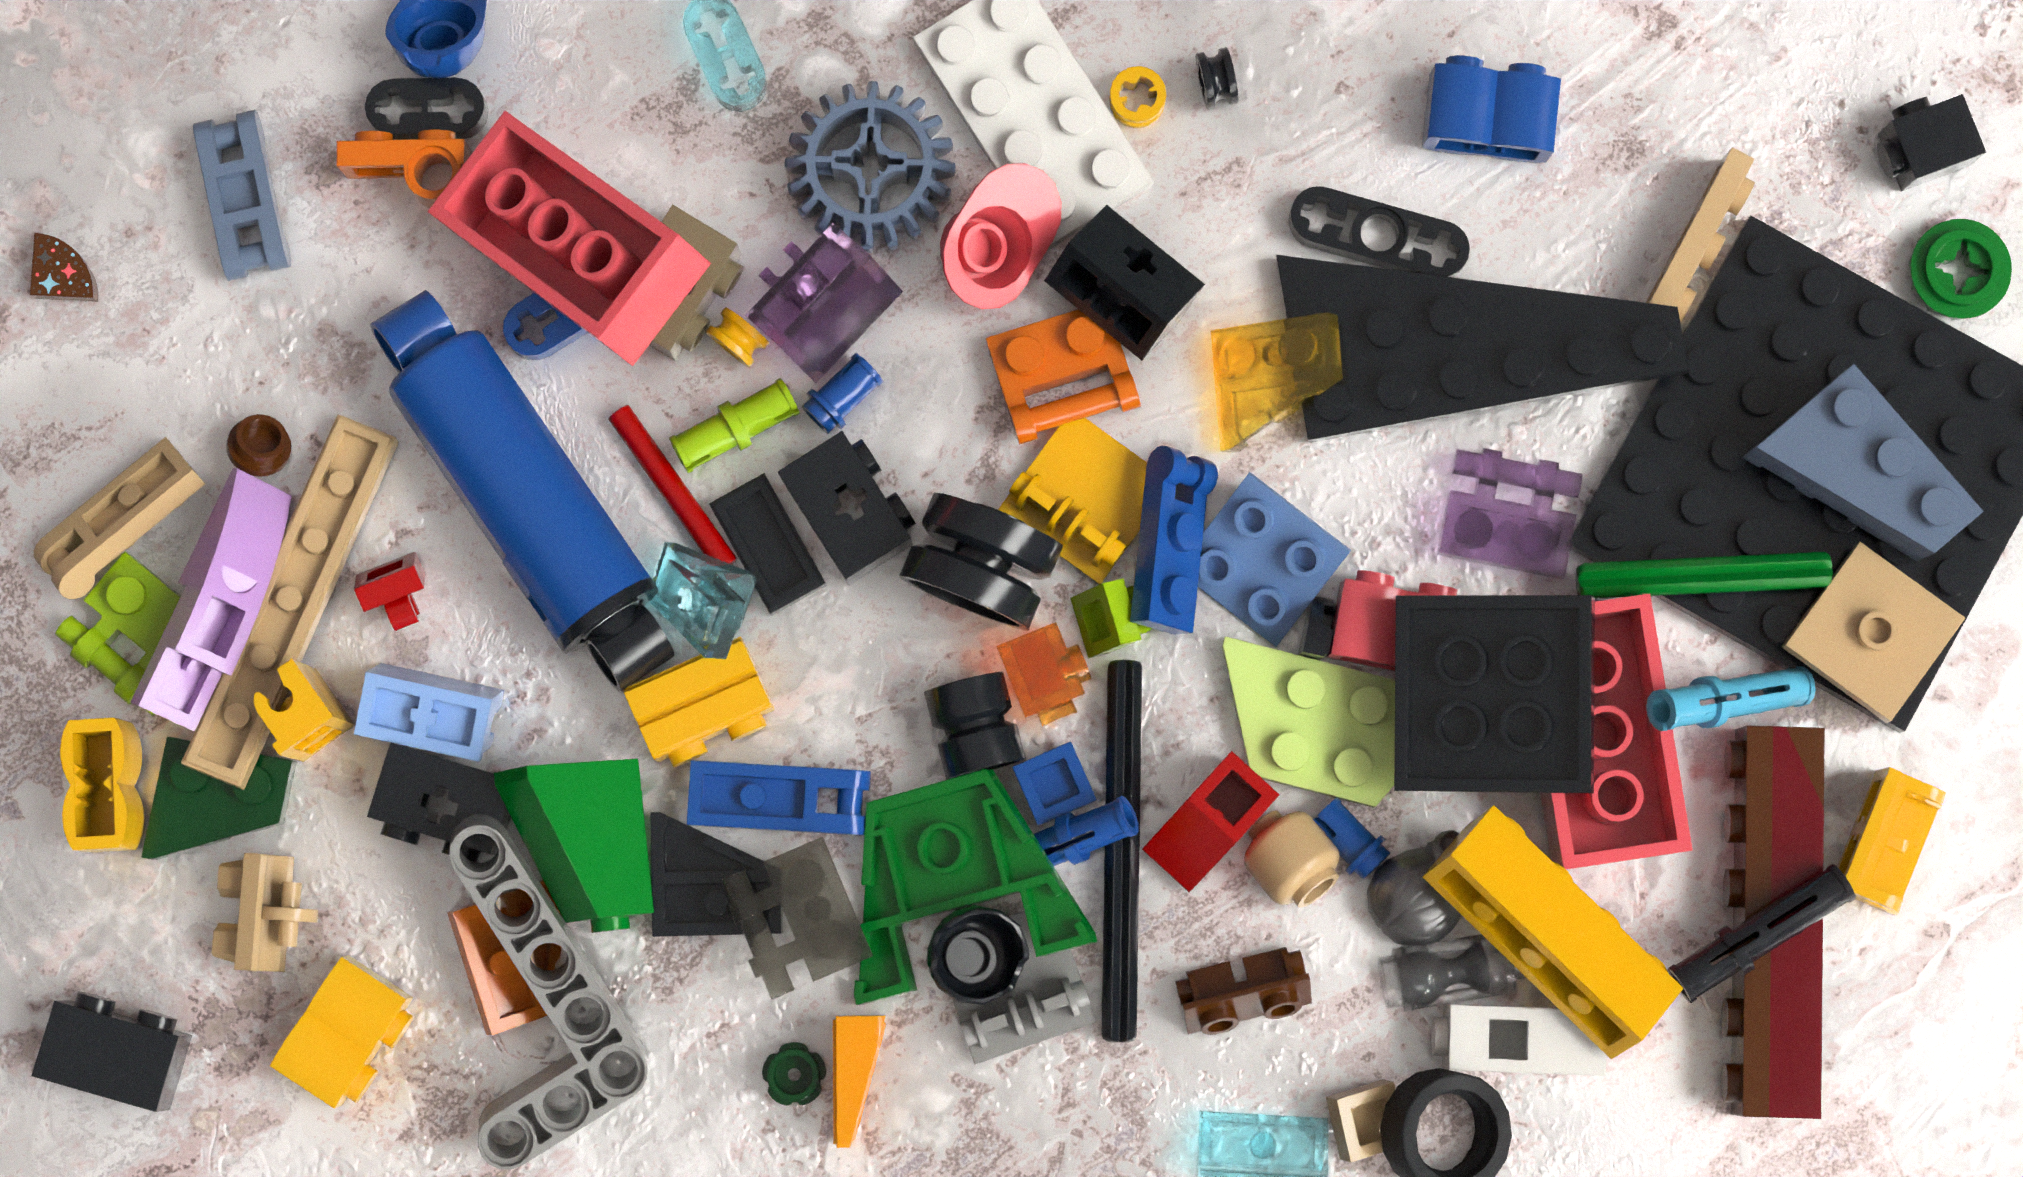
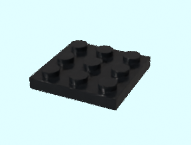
M1592 595L1396 596L1394 791L1594 793L1595 597Z

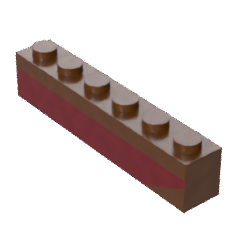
M1744 726L1735 729V740H1727L1724 756L1726 778L1735 779L1734 804H1727L1725 807L1724 838L1726 843H1734V869L1725 870L1723 900L1725 907H1733V928L1766 908L1778 898L1783 897L1823 872L1825 728ZM1812 902L1804 904L1803 906L1793 911L1792 913H1790L1789 915L1782 918L1781 920H1779L1778 922H1776L1768 928H1774L1775 926L1782 923L1789 917L1793 916L1794 914L1801 911L1808 905L1812 904ZM1823 918L1806 928L1802 933L1792 937L1754 961L1755 969L1745 976H1741L1739 973L1732 975V998H1724L1721 1014L1723 1036L1732 1037L1731 1063H1723L1721 1070V1096L1723 1102H1731L1732 1115L1742 1117L1821 1119ZM1755 938L1749 939V940L1746 941L1745 943H1743V944H1741L1740 946H1738V947H1737L1735 950H1733L1732 952L1728 953L1727 955H1724V956L1722 957V960L1725 959L1726 957L1730 956L1733 952H1735V951L1738 950L1739 948H1741V947H1743V946L1749 944L1750 942H1752L1753 940H1755Z

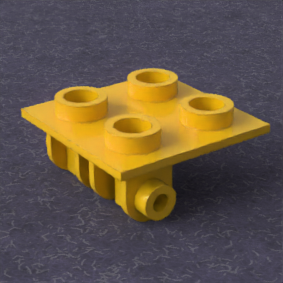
M1086 418L1066 423L1057 428L1026 472L1023 471L1009 490L1010 494L998 510L1025 522L1028 526L1041 531L1061 543L1063 548L1059 556L1100 585L1140 531L1147 462Z

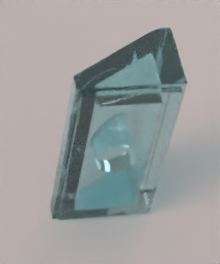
M1199 1111L1196 1176L1328 1177V1118Z

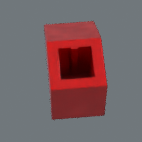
M1231 751L1142 850L1190 893L1280 794Z

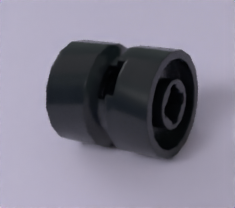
M1003 672L966 678L924 692L932 726L945 731L946 736L938 744V749L946 780L984 769L994 770L1026 760L1017 724L1005 721L1004 715L1011 709L1012 705Z

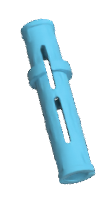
M1802 666L1724 680L1716 676L1698 677L1689 686L1669 690L1659 689L1651 692L1646 704L1647 716L1653 727L1659 731H1667L1676 727L1694 724L1701 728L1719 727L1728 718L1759 714L1791 706L1800 707L1808 705L1815 696V681L1810 671ZM1763 691V695L1750 697L1748 693ZM1737 695L1736 700H1726L1727 696ZM1708 699L1715 700V704L1701 706L1699 701Z

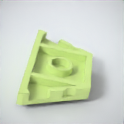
M1225 636L1222 652L1227 665L1233 693L1232 698L1237 720L1240 724L1247 765L1262 779L1333 798L1338 797L1341 800L1372 808L1376 807L1394 786L1395 680Z

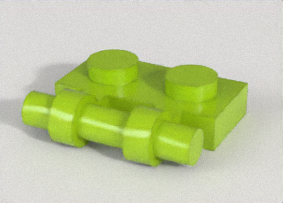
M124 552L84 599L88 605L102 615V618L93 628L88 629L74 616H69L58 627L55 635L72 648L70 653L72 658L84 668H88L91 665L116 685L114 693L127 704H132L130 703L181 595L134 556ZM121 632L146 652L134 666L110 647ZM146 710V711H147L149 714H151L152 716L155 715L154 713H152V712Z

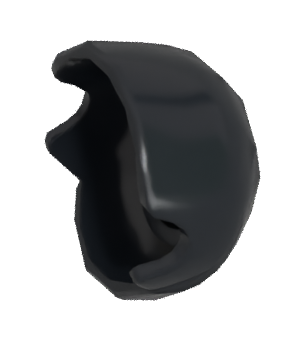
M972 905L953 911L939 923L933 932L927 948L926 963L933 981L941 991L960 1003L984 1005L1004 996L1005 993H1009L1015 988L1024 964L1029 960L1030 953L1021 925L999 909Z

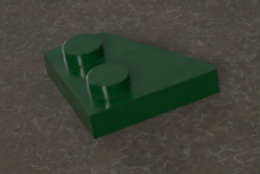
M167 736L141 858L158 860L174 853L199 846H208L229 840L234 836L284 824L297 761L260 754L245 789L242 790L185 767L181 761L190 741Z

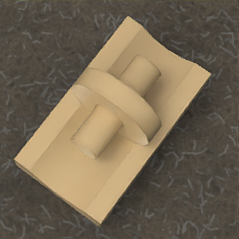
M244 853L243 860L221 863L219 865L217 889L220 897L240 898L238 924L218 923L217 927L213 930L211 953L214 957L234 962V970L285 972L287 947H297L299 922L318 923L319 911L315 909H300L302 883L292 882L294 857Z

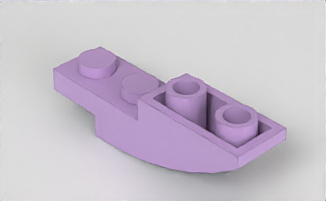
M237 468L232 469L178 581L179 584L185 586V589L130 703L187 729L196 730L222 673L232 675L257 618L280 551L292 495Z

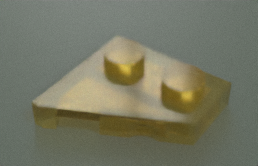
M1326 312L1211 330L1220 451L1228 453L1240 452L1248 446L1246 442L1248 439L1272 422L1281 423L1299 410L1306 398L1320 395L1343 378L1338 315Z

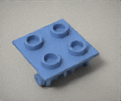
M1249 472L1203 533L1198 587L1277 647L1351 552V549Z

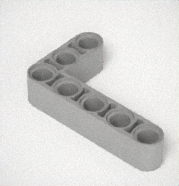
M474 814L464 818L456 825L451 835L449 859L453 870L571 1051L566 1056L493 1100L481 1113L478 1126V1149L482 1158L489 1165L498 1169H514L526 1164L636 1095L643 1088L647 1080L648 1065L646 1051L641 1039L506 828L497 819L489 815ZM485 834L496 842L498 851L491 860L484 863H475L463 855L460 848L462 842L468 836ZM521 889L532 898L533 904L525 914L518 917H510L503 914L497 908L496 900L503 891ZM554 943L561 946L566 951L568 957L559 968L543 970L532 962V952L539 945ZM580 997H589L595 1000L602 1008L600 1015L594 1021L587 1024H578L572 1021L565 1012L567 1006L573 1000ZM623 1051L630 1054L636 1060V1064L627 1075L612 1077L600 1068L602 1059L609 1053ZM568 1086L575 1089L581 1098L574 1108L567 1111H557L550 1108L545 1102L546 1094L555 1087ZM513 1121L524 1129L525 1134L518 1143L501 1145L490 1137L489 1132L496 1123Z

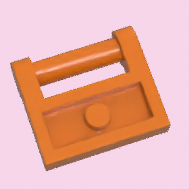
M1079 309L986 338L989 354L1019 445L1038 439L1037 432L1118 407H1120L1122 413L1141 407L1136 385L1129 370L1121 343ZM1107 371L1112 382L1033 408H1029L1025 400L1026 396Z

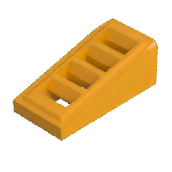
M886 1015L836 1016V1019H833V1144H837V1148H850L852 1141L856 1138L886 1028Z

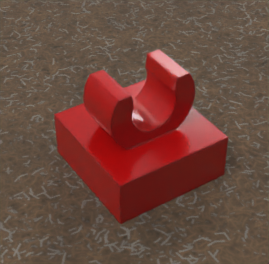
M412 552L357 574L354 591L363 612L384 605L394 631L419 622L417 615L420 612L412 593L424 589L425 572L416 552Z

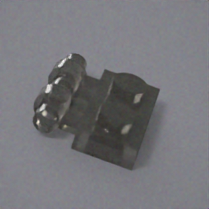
M823 837L762 862L772 886L760 892L754 893L745 870L721 880L731 903L725 906L732 924L739 922L754 957L748 960L755 978L762 976L771 1000L795 990L785 965L803 958L814 982L873 956ZM780 904L795 940L777 947L763 911Z

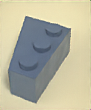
M1855 364L1835 377L1742 457L1760 468L1762 466L1795 486L1794 489L1809 498L1815 497L1845 515L1851 523L1915 561L1936 553L1984 512Z

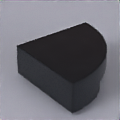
M1316 596L1309 604L1298 655L1321 660L1329 654L1333 635L1331 625L1337 607L1334 604V600Z

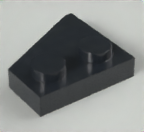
M650 812L651 885L654 913H652V937L783 934L782 869L661 812Z

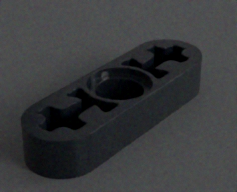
M1316 186L1301 192L1294 200L1289 213L1290 231L1301 244L1385 269L1454 278L1460 273L1469 257L1470 245L1466 234L1460 227L1451 222L1327 187ZM1320 202L1327 205L1326 215L1328 217L1345 222L1347 217V209L1359 212L1349 232V243L1338 240L1343 227L1324 224L1320 233L1308 230L1310 221L1308 218L1300 216L1301 210L1312 211L1315 203ZM1372 218L1388 220L1396 230V243L1385 251L1371 250L1362 241V225ZM1408 226L1419 229L1414 242L1433 245L1438 236L1448 239L1447 249L1456 253V259L1447 258L1442 267H1436L1430 264L1432 260L1431 253L1414 247L1410 252V260L1400 258L1399 255L1408 240Z

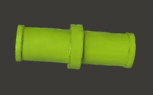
M779 378L775 380V383L734 405H731L729 401L717 406L719 413L676 436L669 437V440L681 464L689 474L698 466L736 446L740 451L751 446L750 439L792 416L799 415L800 412L786 384Z

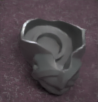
M1454 830L1441 832L1435 837L1434 841L1428 842L1426 847L1407 850L1388 859L1375 870L1367 889L1368 910L1377 927L1396 944L1416 949L1438 944L1454 929L1462 915L1422 877L1459 835L1458 832Z

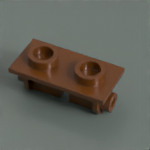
M1282 947L1244 957L1242 962L1247 980L1236 983L1230 961L1186 971L1187 978L1177 980L1175 984L1180 1004L1183 1006L1187 1033L1192 1034L1202 1031V1033L1207 1035L1221 1034L1234 1029L1240 1021L1265 1016L1268 1019H1281L1297 1013L1304 1005L1312 1004L1309 973H1306L1301 951L1297 950L1288 953L1287 948Z

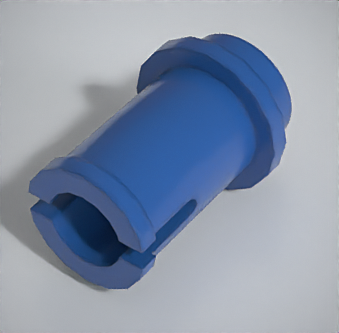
M855 353L851 360L817 392L814 389H810L806 393L809 400L802 405V408L828 434L835 427L842 429L846 425L843 419L884 381L862 356L860 357Z
M1336 797L1313 820L1339 850L1340 857L1349 865L1345 871L1349 875L1355 871L1364 880L1390 855V852L1382 845L1386 839L1382 835L1376 839L1341 803L1342 801Z

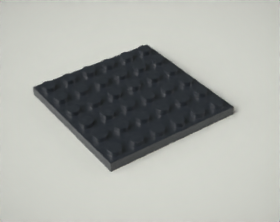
M1750 215L1744 222L1683 332L1689 373L1657 379L1565 546L1593 562L1826 552L1831 557L1834 574L1854 545L1859 542L1863 543L1965 617V620L1893 720L1885 723L1781 647L1823 588L1656 595L1655 597L1784 669L1796 668V666L1807 668L1813 675L1816 687L1899 733L1905 732L2023 516V365ZM1853 364L1856 365L1984 511L1936 553L1919 561L1913 560L1847 520L1848 517L1815 497L1811 499L1794 489L1795 486L1768 469L1762 466L1759 468L1742 458L1829 382Z

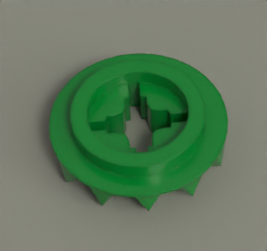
M1951 219L1930 228L1917 240L1913 254L1908 262L1912 278L1911 290L1918 293L1925 302L1927 311L1938 312L1949 317L1951 321L1973 317L1978 318L1993 309L2005 296L2012 277V262L2005 243L1991 228L1969 219ZM1962 245L1961 255L1964 256V265L1974 269V272L1984 273V275L1979 274L1976 277H1968L1962 282L1961 288L1955 294L1956 286L1953 285V275L1945 273L1943 269L1935 268V266L1939 267L1941 264H1949L1955 260L1957 252L1960 251Z

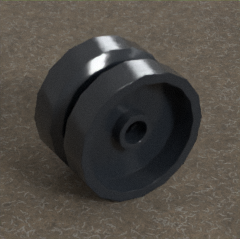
M934 492L923 517L922 526L928 535L954 550L952 552L929 544L911 546L899 575L900 579L934 597L976 615L1013 628L1029 631L1041 598L1035 589L1010 576L1009 573L1037 580L1050 578L1063 545L1054 538L1000 510L948 494Z

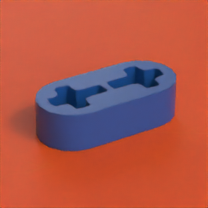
M535 293L515 304L508 311L503 321V334L506 342L518 356L527 360H542L550 357L587 334L585 330ZM555 313L559 317L543 328L542 332L546 339L541 344L535 345L529 338L518 341L517 336L521 335L524 331L521 321L525 317L531 315L537 322L543 321Z

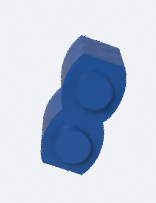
M1465 55L1449 56L1446 58V63H1435L1429 74L1422 148L1451 154L1485 155L1517 162L1546 163L1554 153L1561 78L1546 75L1545 67L1531 63H1514L1508 66V71H1497L1483 67L1484 61L1482 59Z

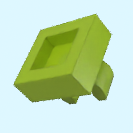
M1124 578L1102 583L1070 598L1088 659L1109 654L1142 640L1141 635L1152 629L1130 622L1132 608L1130 601L1133 599L1134 586L1126 588Z

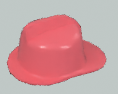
M1026 163L1005 164L989 172L974 188L960 212L955 214L944 227L940 240L943 272L950 289L964 303L979 309L1001 308L1015 300L1027 285L1034 270L1052 244L1061 223L1062 201L1056 184L1043 170Z

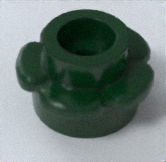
M790 1042L782 1045L777 1054H770L763 1065L762 1076L769 1084L768 1094L777 1103L789 1106L793 1102H797L799 1105H806L814 1101L821 1093L822 1087L820 1083L826 1077V1066L822 1057L816 1052H809L805 1044ZM792 1068L798 1069L801 1073L797 1081H792L788 1077V1072Z

